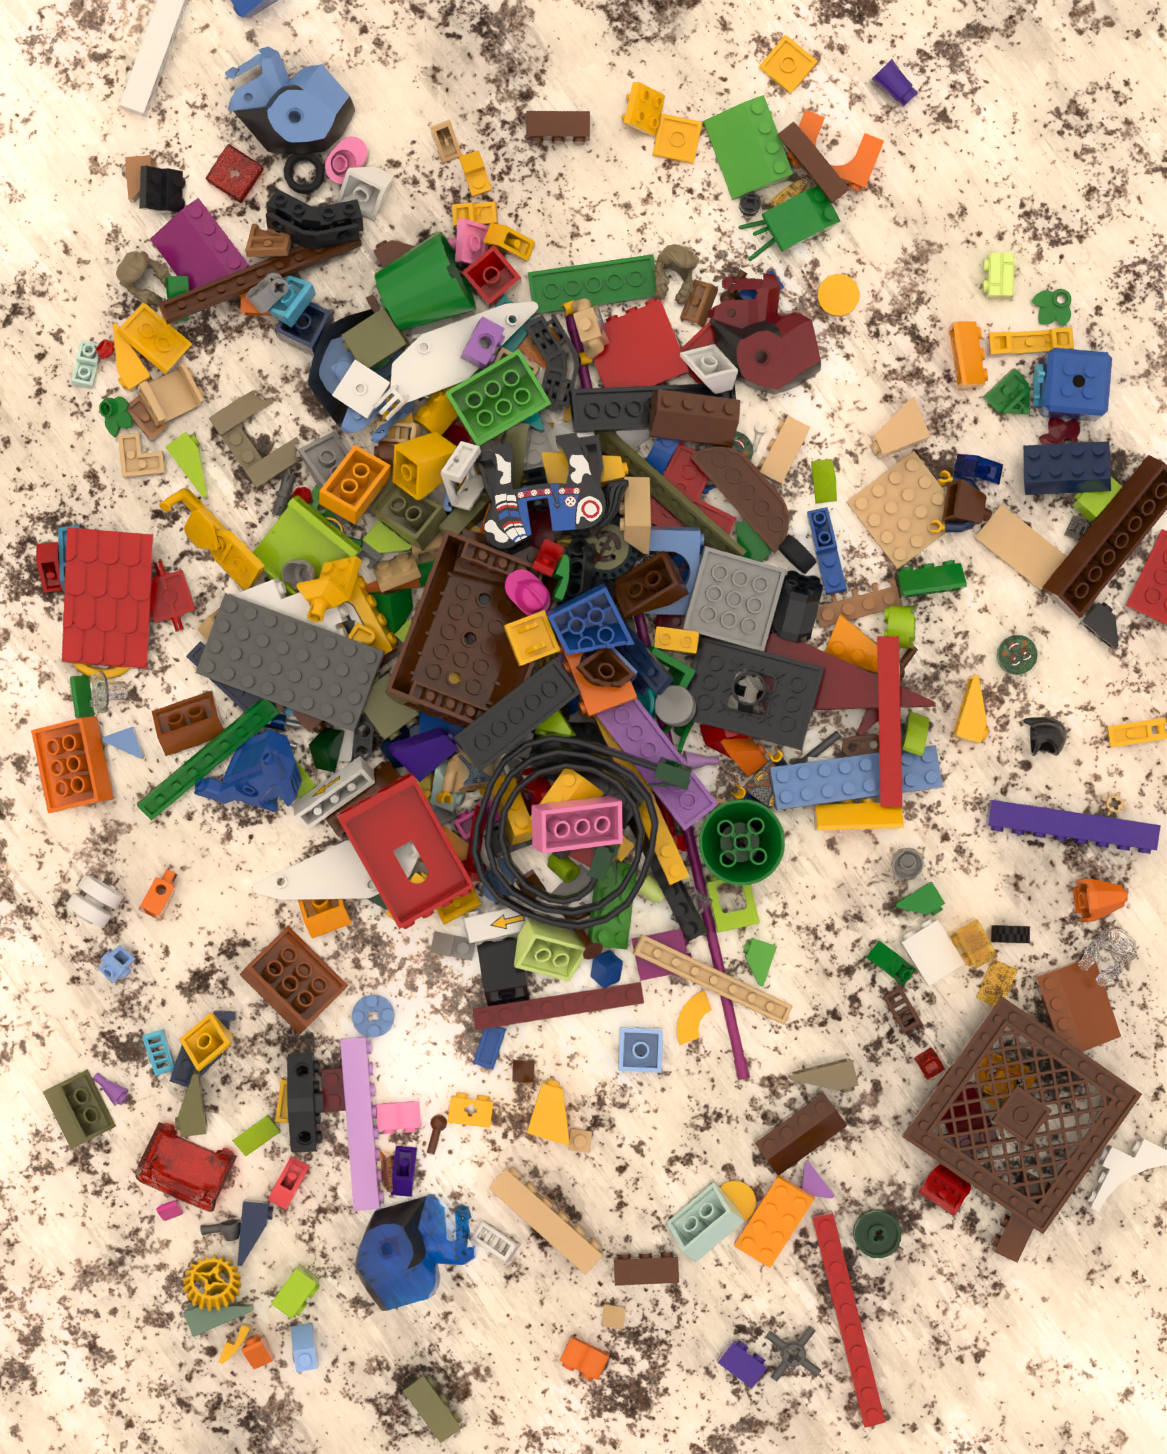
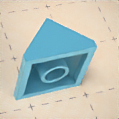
M289 275L285 280L288 283V292L273 304L267 312L292 328L314 298L316 292L310 282Z

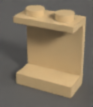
M185 363L180 364L177 370L150 383L146 380L137 387V391L156 427L201 406L204 401V393L200 386H196L193 380L195 379L194 374L189 367H186Z

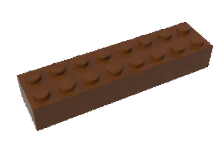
M1150 455L1144 459L1044 584L1043 589L1067 612L1081 618L1167 510V465L1164 462Z

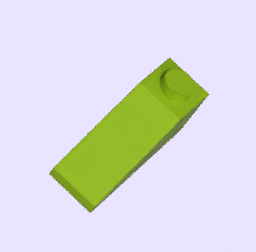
M185 432L168 444L166 449L206 500L209 498L201 451L197 447L200 443L193 434L189 436Z

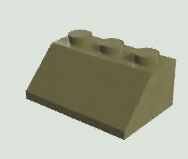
M88 1069L43 1091L71 1149L116 1127Z

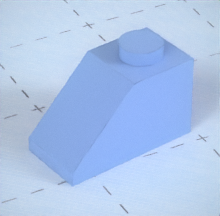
M307 1323L291 1326L296 1372L318 1369L319 1360L313 1324Z

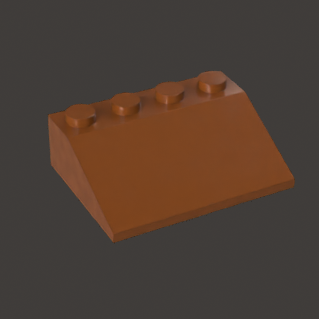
M289 926L240 973V976L299 1034L348 987Z
M1094 955L1033 975L1051 1030L1082 1052L1121 1037Z

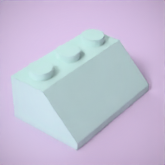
M713 1182L666 1223L682 1252L697 1262L740 1226L744 1219L734 1203Z

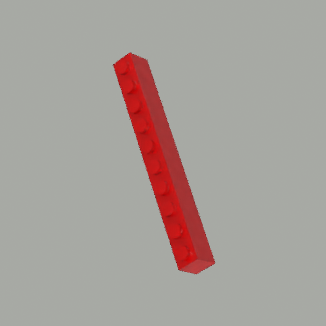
M832 1211L811 1215L862 1423L865 1428L886 1423L834 1214Z

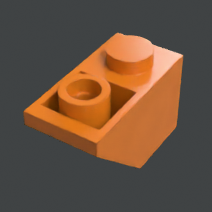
M255 1334L246 1339L247 1341L244 1342L245 1344L241 1350L254 1370L274 1361L275 1356L265 1334L260 1337L258 1334Z

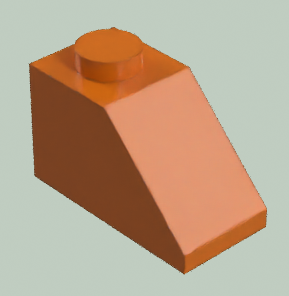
M751 738L723 739L721 741L729 756L747 777L751 776L768 762L764 756L767 752L760 742L755 744Z

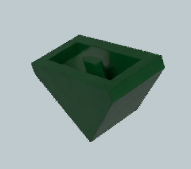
M325 727L310 742L309 748L316 769L335 773L345 731Z

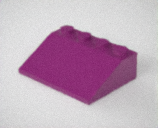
M199 197L179 211L150 238L177 276H188L189 291L250 267Z

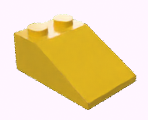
M973 674L969 676L952 737L978 744L986 740L989 728L986 727L987 719L979 675Z

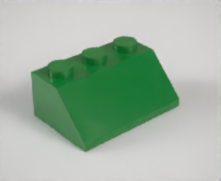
M955 560L942 562V566L934 567V563L921 565L922 569L913 570V566L900 568L901 572L896 573L900 599L966 588L967 583L961 563L955 564Z

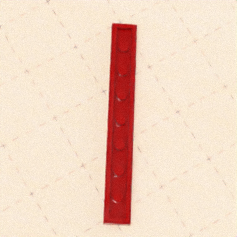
M877 636L881 807H902L899 636Z

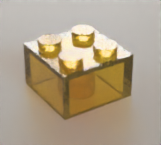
M971 918L951 929L953 935L950 938L955 947L961 948L963 953L960 956L966 966L968 965V967L976 969L998 957L977 918Z

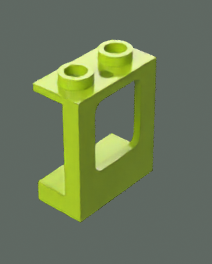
M716 876L709 877L710 882H706L718 933L760 923L751 885H742L746 908L723 913L717 886L726 882L718 879Z

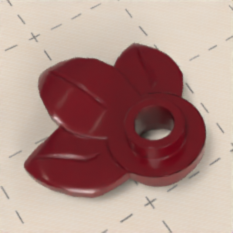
M1051 417L1048 422L1049 433L1039 437L1042 445L1064 444L1066 440L1078 443L1077 437L1080 434V425L1075 419L1065 423L1060 418Z

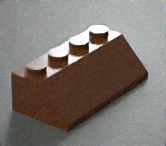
M658 389L651 395L649 437L732 447L739 423L740 400Z
M821 1091L756 1138L754 1143L777 1175H780L844 1129L847 1124L824 1092Z

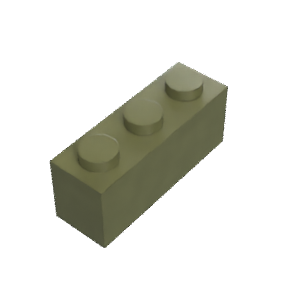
M423 1373L405 1386L403 1392L439 1442L442 1443L462 1428L461 1421L463 1419L456 1410L452 1411L448 1406L450 1401L443 1392L440 1394L435 1388L437 1383L432 1376L429 1375L427 1377Z

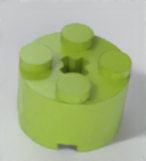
M890 605L889 608H885L884 620L888 624V629H884V636H899V648L914 649V643H910V641H915L916 618L915 613L912 612H916V606Z

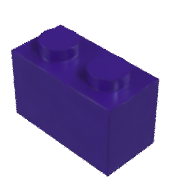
M731 1340L718 1357L717 1363L750 1388H753L767 1369V1365L764 1363L766 1360L758 1353L753 1355L747 1351L749 1347L742 1341L738 1340L735 1342Z

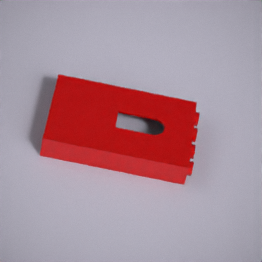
M411 772L335 814L399 929L402 927L407 929L413 926L415 920L420 917L424 919L431 916L436 908L440 906L441 908L447 907L453 903L452 899L470 894L472 892L471 889L475 887ZM409 841L413 842L428 870L426 880L419 884L408 880L393 850Z

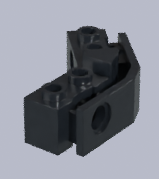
M277 189L266 203L267 229L270 228L278 233L282 232L290 235L291 241L303 248L322 249L360 241L359 231H363V217L358 199L322 207H312ZM309 229H312V230H320V231L316 232V231H308V230H309Z
M542 314L524 325V328L547 364L541 387L552 404L544 409L557 412L559 404L565 405V408L569 409V391L574 389L580 365L578 352L556 315L554 314L551 316V320L546 321ZM551 324L560 338L558 342H556L548 329V325ZM563 342H566L573 355L574 371L571 380L565 379L568 368L566 355L561 346ZM562 382H565L567 386L564 399L560 401L558 397Z
M314 1053L288 1054L287 1106L290 1149L292 1153L317 1152L318 1143H322V1130H318L317 1124H321L320 1113L324 1111L323 1093L316 1094L320 1092L319 1080H316V1073H319V1060H315Z

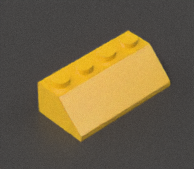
M861 799V803L854 804L853 800L842 801L840 804L814 805L815 830L904 828L901 807H881V803H874V799Z

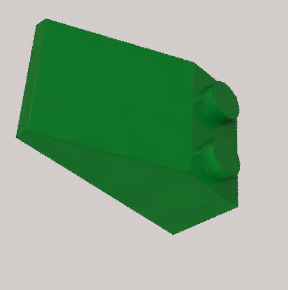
M819 186L810 188L761 214L781 252L829 231L841 221L831 202Z

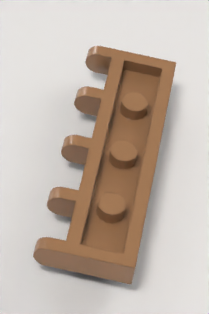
M895 578L890 579L892 587L878 590L877 584L872 583L873 592L859 596L857 595L856 588L851 589L853 597L837 601L836 595L831 594L832 603L818 606L816 617L819 628L836 624L840 613L849 621L883 612L890 605L902 606Z

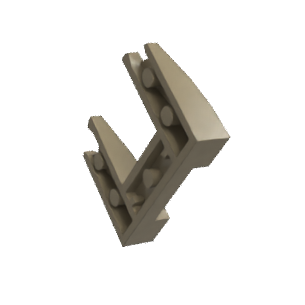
M252 390L209 417V420L255 487L260 489L302 459L301 457H296L295 444H299L297 437L264 458H261L240 425L273 402L269 398L266 401L255 396L256 391Z

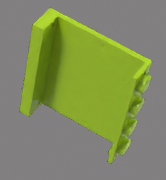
M297 495L289 501L287 509L252 553L265 565L263 570L267 573V577L270 580L279 578L283 582L281 572L283 566L293 559L308 560L315 569V579H319L325 562L354 556L358 557L363 549ZM284 583L286 593L290 596L300 592L299 590H293L289 583Z

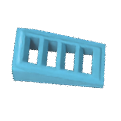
M162 1029L142 1035L155 1076L173 1071L175 1064L165 1030ZM161 1038L160 1042L153 1044L150 1042L152 1039ZM163 1045V1050L153 1052L152 1048ZM166 1053V1058L155 1059V1056ZM169 1062V1066L158 1069L157 1064Z

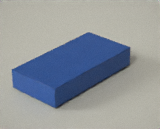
M492 1027L483 1030L473 1064L494 1069L506 1032L505 1028Z

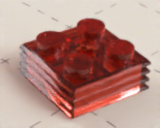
M227 144L207 174L206 180L239 203H242L264 168L232 145ZM238 169L240 175L231 178L230 171Z

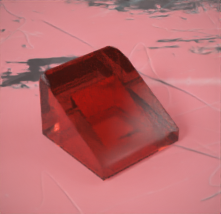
M928 1048L914 1057L915 1062L927 1080L945 1070L933 1048Z

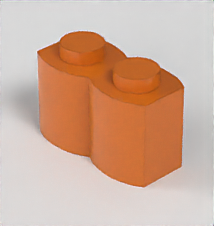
M571 1336L560 1361L563 1362L562 1366L570 1371L577 1369L582 1372V1377L593 1381V1379H599L610 1355L577 1337Z

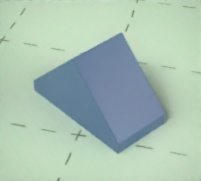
M135 727L103 737V742L135 757L144 759L145 754Z

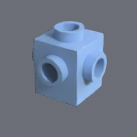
M119 945L112 952L108 951L101 958L103 963L98 970L115 983L119 978L124 979L131 972L129 967L136 958Z

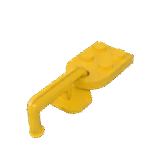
M180 489L160 502V508L165 512H169L174 504L182 501L191 511L184 526L187 537L196 547L209 549L215 561L243 590L254 586L265 565L233 532L225 529L224 525L189 489Z

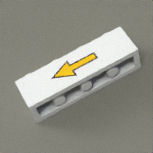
M359 756L294 802V817L309 830L375 783L373 769Z
M540 897L535 898L538 901L548 904L547 901L542 900ZM522 904V906L551 916V913L542 912L540 910L532 908L527 904ZM499 905L487 908L488 912L480 914L479 910L468 912L467 917L463 918L468 943L520 932L527 919H534L522 916L509 908L501 909Z

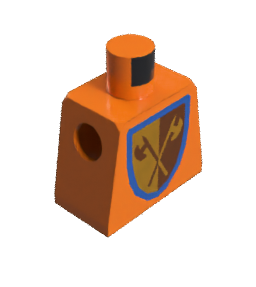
M166 869L161 879L155 877L140 905L143 913L159 921L162 920L176 891L173 885L177 877L176 873ZM160 889L166 890L164 894H158Z

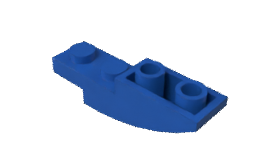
M828 507L807 511L813 546L825 594L827 596L845 592L847 587Z

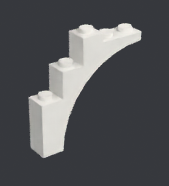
M279 578L233 595L348 638L346 629L341 627L340 624L348 620L346 617L348 616V611L344 604L327 609L322 622H313L307 618V613L311 606L310 603L305 600L300 592L286 597V587Z
M1167 1135L1163 1142L1165 1144L1164 1149L1141 1137L1139 1141L1136 1140L1131 1148L1132 1156L1108 1145L1107 1149L1104 1148L1099 1155L1101 1160L1099 1164L1106 1167V1170L1100 1172L1097 1178L1099 1184L1096 1190H1092L1088 1196V1206L1099 1212L1107 1197L1131 1176L1146 1169L1167 1165Z

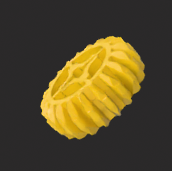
M215 1254L212 1259L205 1255L204 1261L197 1258V1265L191 1263V1270H186V1278L183 1279V1283L186 1285L184 1286V1292L188 1293L186 1295L187 1299L192 1300L193 1306L199 1304L201 1311L206 1306L209 1312L212 1311V1307H216L217 1311L220 1310L221 1305L227 1308L228 1301L234 1303V1296H239L240 1293L238 1288H241V1281H239L241 1275L237 1273V1266H232L231 1260L225 1262L224 1256L218 1260ZM221 1272L228 1276L230 1279L229 1284L221 1279ZM196 1282L204 1287V1294L196 1289Z

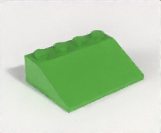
M764 95L745 101L703 121L732 200L742 197L745 193H754L792 179L793 172L782 142L777 136L778 131Z
M519 349L445 392L456 414L477 446L487 443L552 404Z

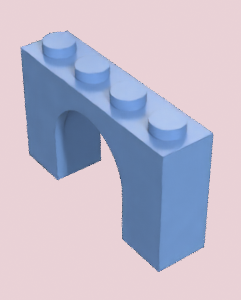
M651 526L649 551L676 552L687 560L689 573L684 583L689 594L671 605L646 612V614H686L702 556L700 555V546H704V534L700 533L699 527Z

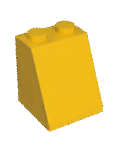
M437 432L395 444L392 482L416 500L423 499L443 483L440 472L457 446Z
M548 1078L547 1082L542 1081L527 1133L568 1146L569 1131L563 1087L560 1086L559 1081Z

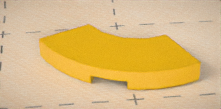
M705 990L691 997L680 1012L677 1021L679 1045L700 1038L698 1031L700 1021L706 1013L712 1010Z

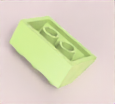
M527 919L518 934L514 966L519 969L570 982L584 958L583 952L585 947L575 931Z

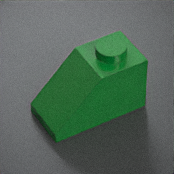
M928 882L894 903L896 908L926 915L931 913L932 916L942 911L941 906L945 904L932 882Z

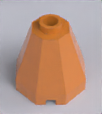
M1076 879L1075 881L1078 887L1073 889V899L1076 913H1081L1082 917H1079L1080 922L1096 921L1124 907L1125 902L1128 900L1127 891L1123 889L1122 885L1095 879Z

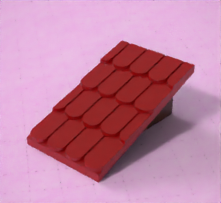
M67 527L62 640L63 663L148 670L153 534Z

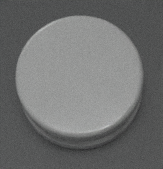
M668 686L662 695L658 694L655 699L654 706L657 716L669 726H684L693 719L696 713L695 698L688 690L681 686Z

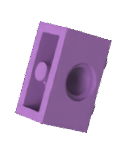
M482 316L460 358L482 370L486 365L490 366L496 356L493 353L495 347H500L505 338L502 335L505 328ZM480 340H486L489 343V348L481 347Z

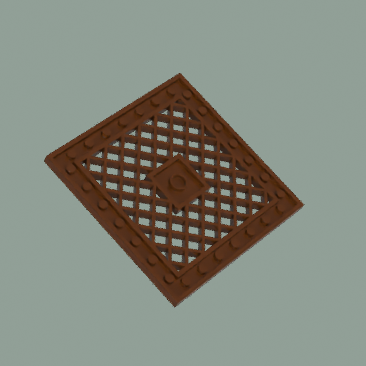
M1000 995L902 1134V1137L1034 1229L1044 1234L1139 1100L1142 1093ZM1007 1026L1012 1029L1009 1031H1004V1029ZM1014 1034L1015 1045L1004 1047L1003 1036ZM1018 1034L1029 1042L1019 1044ZM999 1038L1000 1048L991 1049ZM1031 1046L1033 1057L1022 1059L1020 1048ZM1035 1046L1044 1051L1046 1055L1037 1056ZM1016 1049L1018 1060L1007 1061L1005 1051ZM1001 1052L1003 1062L992 1064L990 1054ZM985 1056H987L988 1065L979 1066ZM1053 1058L1065 1067L1054 1068ZM1049 1059L1050 1069L1039 1071L1038 1060ZM1034 1061L1035 1072L1024 1074L1023 1063ZM1019 1064L1020 1075L1009 1076L1008 1066ZM1004 1067L1005 1077L994 1079L993 1068ZM989 1069L991 1080L979 1082L978 1071ZM1070 1070L1082 1079L1072 1080ZM1066 1071L1068 1081L1057 1083L1055 1073ZM974 1073L976 1083L966 1084ZM1051 1074L1053 1084L1042 1086L1040 1075ZM1036 1076L1038 1087L1027 1089L1025 1078ZM1021 1079L1023 1089L1015 1085L1012 1090L1010 1081ZM1007 1082L1008 1092L997 1094L995 1083ZM1084 1083L1085 1094L1074 1095L1073 1085ZM1088 1083L1100 1091L1090 1093ZM991 1084L993 1095L982 1097L980 1086ZM1069 1086L1070 1096L1060 1098L1058 1088ZM977 1087L978 1097L967 1099L965 1089ZM1054 1088L1056 1099L1045 1101L1043 1090ZM962 1090L963 1100L954 1102ZM1039 1091L1041 1101L1029 1093ZM1101 1095L1103 1106L1092 1108L1090 1097ZM1106 1095L1111 1098L1108 1103L1106 1101ZM1007 1097L999 1108L998 1098ZM1086 1098L1088 1108L1077 1110L1076 1100ZM994 1099L996 1110L985 1111L983 1101ZM1072 1101L1073 1111L1062 1113L1061 1102ZM979 1102L981 1112L970 1114L968 1104ZM1056 1103L1058 1114L1049 1115L1052 1109L1046 1105ZM964 1105L966 1115L955 1117L953 1106ZM950 1109L951 1118L942 1119L947 1110ZM1102 1111L1094 1121L1093 1112ZM1089 1113L1091 1123L1080 1125L1078 1115ZM994 1115L991 1120L998 1125L987 1126L986 1116ZM1074 1116L1076 1126L1065 1128L1063 1117ZM982 1117L983 1127L972 1129L971 1119ZM1059 1118L1061 1129L1050 1130L1048 1120ZM967 1119L968 1130L957 1132L955 1121ZM952 1122L953 1133L942 1134L941 1124ZM1045 1123L1046 1131L1037 1133L1042 1124ZM936 1126L938 1129V1134L933 1132ZM1090 1128L1082 1138L1081 1130ZM999 1129L1001 1139L990 1141L988 1131ZM1003 1129L1015 1137L1005 1138ZM1077 1130L1078 1141L1067 1143L1066 1132ZM984 1132L986 1142L975 1144L973 1134ZM1062 1133L1063 1144L1052 1145L1051 1135ZM969 1134L971 1145L960 1147L958 1136ZM1047 1136L1048 1146L1037 1148L1036 1138ZM954 1137L956 1147L945 1139ZM1032 1140L1033 1149L1022 1151L1021 1141L1028 1145ZM1017 1141L1018 1152L1007 1153L1006 1143ZM1002 1144L1003 1154L992 1156L991 1146ZM1077 1146L1073 1153L1069 1155L1068 1147ZM987 1147L989 1157L977 1159L976 1148ZM1064 1148L1066 1158L1055 1160L1053 1150ZM972 1149L974 1159L962 1151ZM1049 1151L1051 1161L1040 1163L1038 1153ZM1034 1153L1036 1164L1025 1166L1023 1155ZM1019 1156L1021 1166L1010 1168L1008 1158ZM1005 1159L1006 1169L995 1171L993 1161ZM990 1162L991 1171L979 1163ZM1065 1163L1057 1174L1056 1165ZM1052 1166L1054 1176L1043 1178L1041 1167ZM1037 1168L1038 1179L1027 1180L1026 1170ZM1022 1171L1024 1181L1012 1183L1011 1173ZM1007 1174L1009 1184L997 1175ZM1052 1181L1045 1191L1043 1182ZM1040 1183L1041 1193L1030 1195L1028 1185ZM1025 1186L1026 1195L1015 1187ZM1033 1199H1039V1201L1036 1203Z

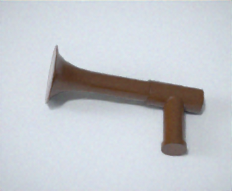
M591 912L576 916H563L565 919L580 920L589 916ZM573 929L585 947L583 952L585 959H593L602 952L603 946L601 943H593L583 929Z

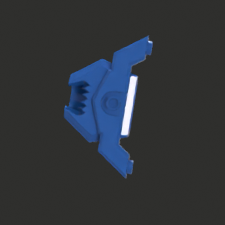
M271 729L249 738L235 751L223 777L224 781L211 777L206 779L200 778L195 784L194 794L224 804L234 800L242 801L243 803L275 812L277 809V800L280 797L289 807L296 799L298 789L302 783V777L288 738Z

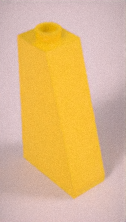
M541 453L547 482L566 484L569 467L563 453ZM602 455L604 465L602 487H605L609 481L622 480L625 475H629L627 463H622L621 456Z

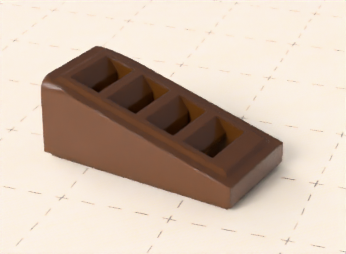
M902 987L883 996L904 1036L923 1026ZM900 995L902 996L901 1000L891 1004V1000ZM906 1003V1007L897 1012L895 1011V1008ZM910 1010L911 1014L900 1020L899 1016ZM913 1018L915 1019V1022L904 1027V1023L910 1021Z

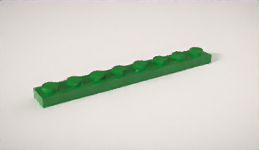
M261 698L137 803V807L152 821L195 785L200 778L207 775L280 713L277 710V706L272 701Z

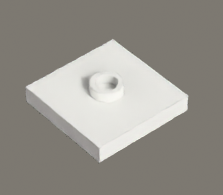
M354 360L332 396L369 419L375 410L373 405L386 393L391 383L357 360Z

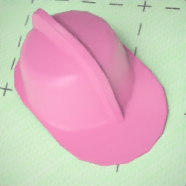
M352 136L344 138L327 155L325 170L331 181L343 184L348 168L363 166L368 154L367 146L363 140Z

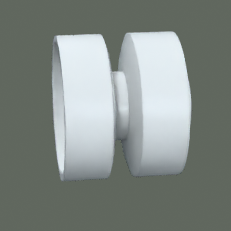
M85 873L78 886L86 895L83 896L73 892L66 906L73 910L74 914L82 920L105 928L111 918V914L103 908L104 905L116 909L123 896L107 884Z

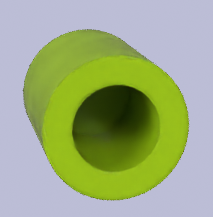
M551 854L548 858V868L565 883L572 882L579 875L580 867L568 856L560 860Z

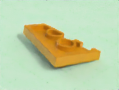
M840 613L825 652L878 674L877 642L870 639L860 628L853 625Z

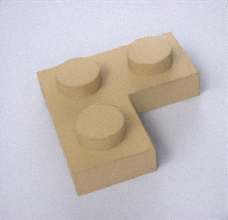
M140 433L118 435L123 478L166 473L163 451L142 453Z

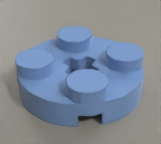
M369 995L361 998L355 1004L352 1011L354 1027L359 1033L367 1037L375 1038L384 1035L394 1023L392 1004L380 995ZM376 1010L378 1012V1021H369L367 1013Z

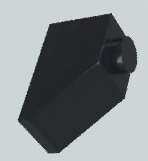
M1098 602L1080 624L1114 650L1119 646L1116 616L1112 613L1113 609L1104 602L1102 604Z

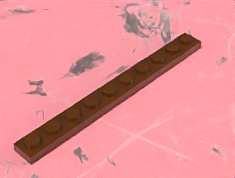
M360 239V241L322 249H310L299 246L289 250L288 256H274L158 303V308L168 325L247 293L270 273H278L284 278L362 246V241Z

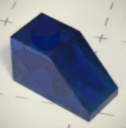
M957 454L954 475L999 485L1003 464L978 455Z

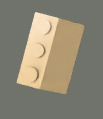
M624 477V479L629 481V487L623 496V502H621L619 509L620 515H624V518H620V531H624V540L642 553L649 554L651 531L650 477Z

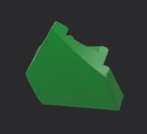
M1012 368L983 396L997 413L1030 414L1029 395L1031 387H1029V383L1015 368Z
M746 521L736 522L737 542L747 551L742 557L759 562L767 561L772 550Z

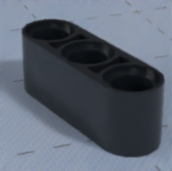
M582 537L574 538L570 542L568 550L569 580L565 593L572 599L591 590L595 549ZM580 587L578 593L575 594L576 589Z
M364 715L361 716L356 732H354L352 755L355 759L358 758L357 749L365 746L368 749V755L363 759L368 761L373 753L375 726ZM363 725H367L370 728V734L367 737H361L359 734V728Z

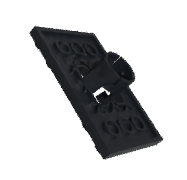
M701 635L692 664V669L695 670V673L686 688L696 701V713L691 721L802 751L825 668ZM738 670H744V671H746V672L741 673V676H740V674H739V675L735 678L736 673H737ZM747 676L760 679L764 685V691L759 690L756 698L757 701L752 703L740 701L737 696L744 697L747 687L739 685L738 682ZM764 676L775 680L771 691L767 690L763 679ZM731 695H734L735 700L738 702V709L728 707ZM762 702L768 704L765 715L754 714V707L759 706Z

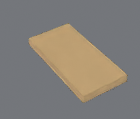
M1002 504L974 537L1040 591L1067 557Z

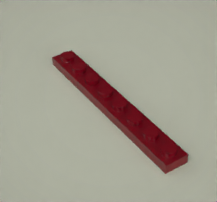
M641 982L473 1008L472 1010L475 1029L480 1030L644 1003Z

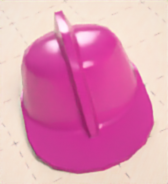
M523 569L515 570L509 574L505 582L506 593L523 613L530 616L543 610L545 612L548 610L551 602L550 593L534 574Z

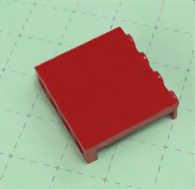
M656 298L645 302L644 307L638 309L635 306L626 310V314L623 316L613 315L606 319L604 325L610 343L604 345V350L593 359L604 388L659 386L691 372L690 367L680 357L682 350L661 299L658 301Z

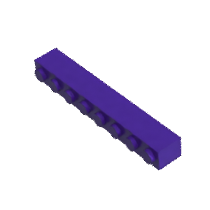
M989 800L986 825L991 826L990 830L1003 832L1004 828L1012 829L1013 834L1024 835L1025 831L1033 832V837L1045 838L1046 834L1054 835V840L1059 841L1074 838L1075 843L1088 844V841H1094L1096 846L1109 848V844L1117 845V849L1130 851V847L1138 848L1139 853L1151 854V850H1157L1161 825L997 800Z

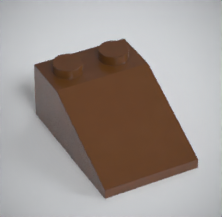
M664 551L614 580L616 583L615 597L625 618L671 605L689 594L675 561Z

